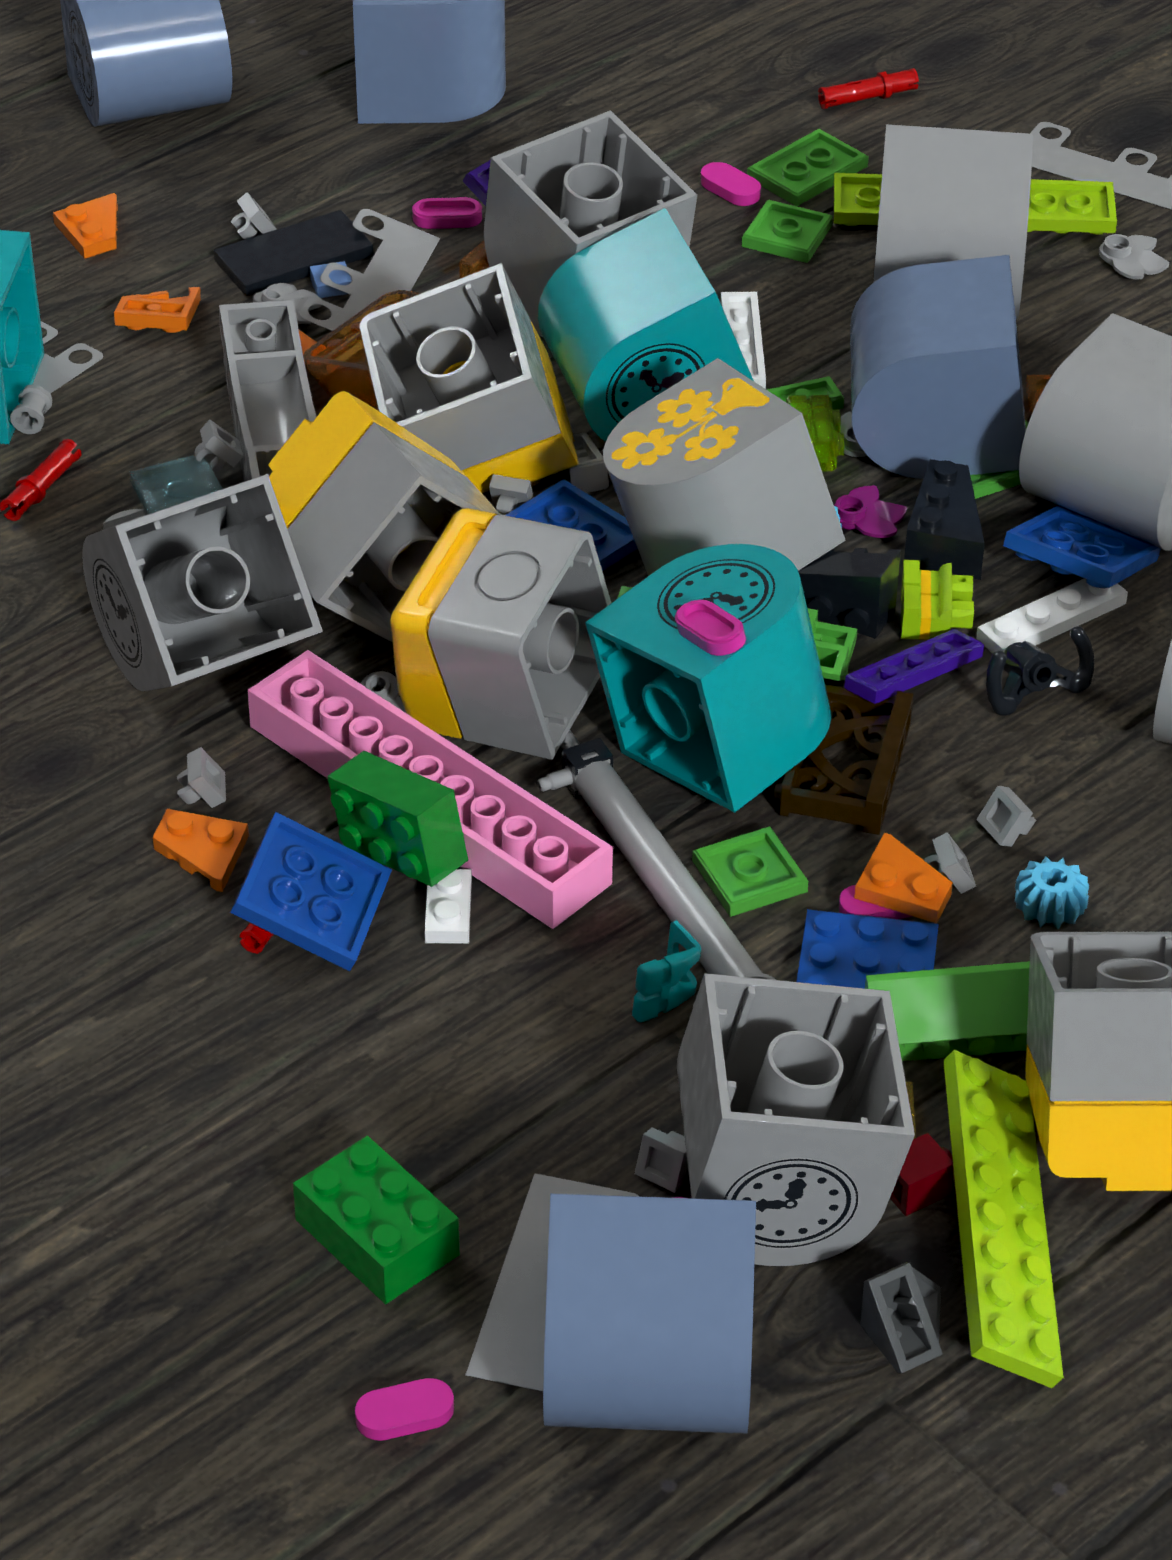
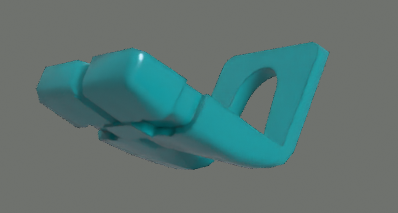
M677 920L670 924L667 956L658 961L655 959L643 963L637 968L635 988L638 992L634 996L632 1016L638 1022L658 1017L659 1012L663 1011L666 1013L696 993L697 981L690 968L700 960L702 948ZM681 944L686 950L679 952L678 945Z

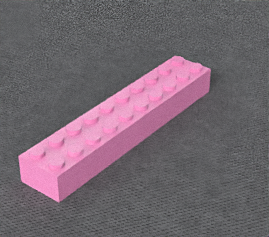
M305 651L248 689L250 727L326 778L361 752L367 751L453 789L468 855V861L461 865L460 868L471 869L472 876L550 928L554 929L612 885L613 847L311 651Z

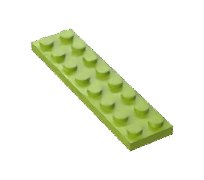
M834 173V224H844L846 226L878 225L882 174ZM1031 179L1027 232H1089L1095 235L1116 233L1117 217L1113 182Z
M953 1050L943 1061L971 1356L1053 1388L1064 1377L1029 1088L1026 1081L1020 1077L988 1065L980 1059L972 1058Z

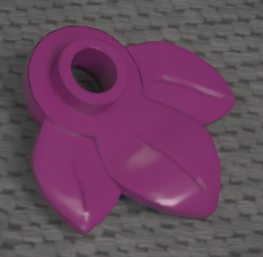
M874 485L855 488L848 495L839 497L836 504H834V506L838 507L842 528L848 530L857 529L864 535L876 538H887L896 535L897 528L895 525L899 524L907 513L906 506L879 500V491L877 486Z

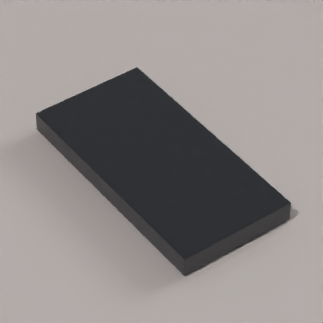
M341 210L214 249L215 261L245 296L262 292L273 284L290 283L310 276V266L343 261L348 264L374 255L373 244L361 231L354 228L353 222Z

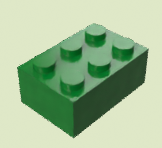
M367 751L361 752L327 776L331 791L330 799L335 808L339 825V837L344 846L431 887L468 861L453 789Z
M368 1135L293 1183L296 1221L385 1305L460 1255L459 1218Z

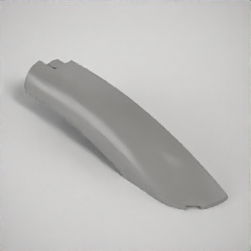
M294 300L219 305V328L224 353V369L235 436L240 441L243 453L240 463L245 482L266 474L270 476L273 472L268 466L270 461L302 421L307 419L313 422L316 418V413L307 378Z

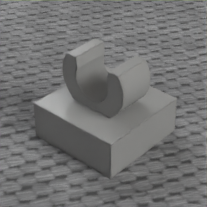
M248 192L237 200L244 212L237 214L231 220V223L236 227L237 232L244 240L254 237L258 230L262 234L277 230L266 212Z
M209 419L200 430L203 442L195 449L196 460L200 462L205 455L214 454L216 457L210 463L213 472L220 471L225 462L235 467L243 457L240 441Z
M493 474L489 490L493 507L501 515L508 514L534 498L530 480Z
M202 747L188 753L187 769L177 776V780L184 788L178 790L177 794L186 804L195 803L201 797L211 808L225 802V771Z
M1004 786L996 787L976 819L999 845L1012 847L1019 834L1027 835L1036 822V819L1031 817L1033 812L1009 787Z
M948 832L933 839L937 855L928 856L924 861L953 882L961 894L976 887L966 855Z
M652 1127L643 1134L634 1174L675 1193L684 1185L688 1168L685 1136L674 1131L666 1134Z

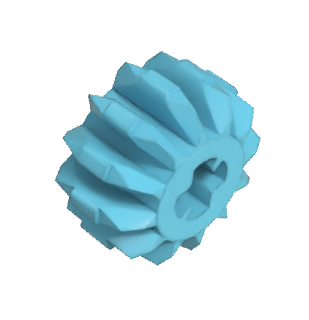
M1045 856L1041 864L1029 861L1027 868L1021 870L1016 879V908L1023 911L1025 920L1037 919L1040 928L1046 923H1052L1057 929L1060 928L1063 922L1075 924L1076 919L1079 915L1084 914L1087 908L1089 898L1088 877L1080 873L1079 865H1065L1064 858L1058 862H1051Z

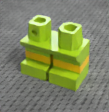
M904 559L901 585V639L929 640L950 631L951 628L972 629L974 617V601H972L973 576L952 575V563L942 565L939 571L920 570L919 560Z

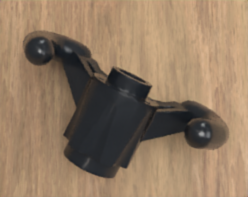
M1076 626L1070 631V637L1076 645L1079 655V667L1076 672L1056 664L1055 658L1028 641L1013 643L1004 652H994L986 677L988 700L993 711L1001 716L1011 715L1016 711L1024 696L1034 691H1042L1048 687L1060 685L1069 689L1072 693H1081L1091 685L1094 673V652L1091 641L1084 629ZM1005 670L1009 676L1002 691V673ZM1056 673L1062 674L1064 677H1059Z

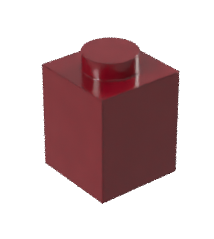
M929 1133L913 1139L890 1197L891 1201L905 1216L952 1194L954 1168L953 1157L949 1150L945 1147H940Z

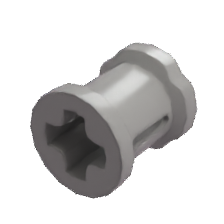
M27 385L19 394L20 404L14 407L10 415V421L18 431L25 434H36L41 431L44 425L43 415L52 406V396L39 385Z

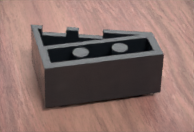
M930 459L907 527L904 559L919 560L920 569L939 571L942 565L952 563V575L973 576V579L981 580L985 543L968 465L957 464L951 461Z
M833 548L798 571L807 608L818 610V620L834 625L856 628L857 633L876 639L896 610L901 550L889 549L886 554L868 553L867 548H855L853 552H834Z

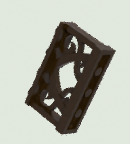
M825 685L830 709L834 712L835 718L831 719L829 730L820 745L785 775L776 780L774 799L781 800L780 816L789 817L790 813L861 825L863 826V832L880 835L911 726L914 694L897 691L896 697L892 696L874 704L845 688ZM842 713L850 714L852 719L845 720ZM868 734V741L871 738H878L881 741L870 743L865 740L863 735ZM854 737V742L861 752L869 757L878 759L877 761L865 760L853 763L841 773L831 765L821 751L839 741ZM807 761L810 767L804 768L805 762ZM857 774H866L870 778L862 780ZM804 781L815 783L811 786V790L800 789L799 787ZM826 786H829L831 788L825 793L818 792L823 790Z

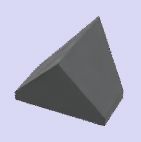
M905 1262L864 1281L860 1325L896 1372L901 1374L943 1355L939 1344L942 1287L913 1268L909 1262Z

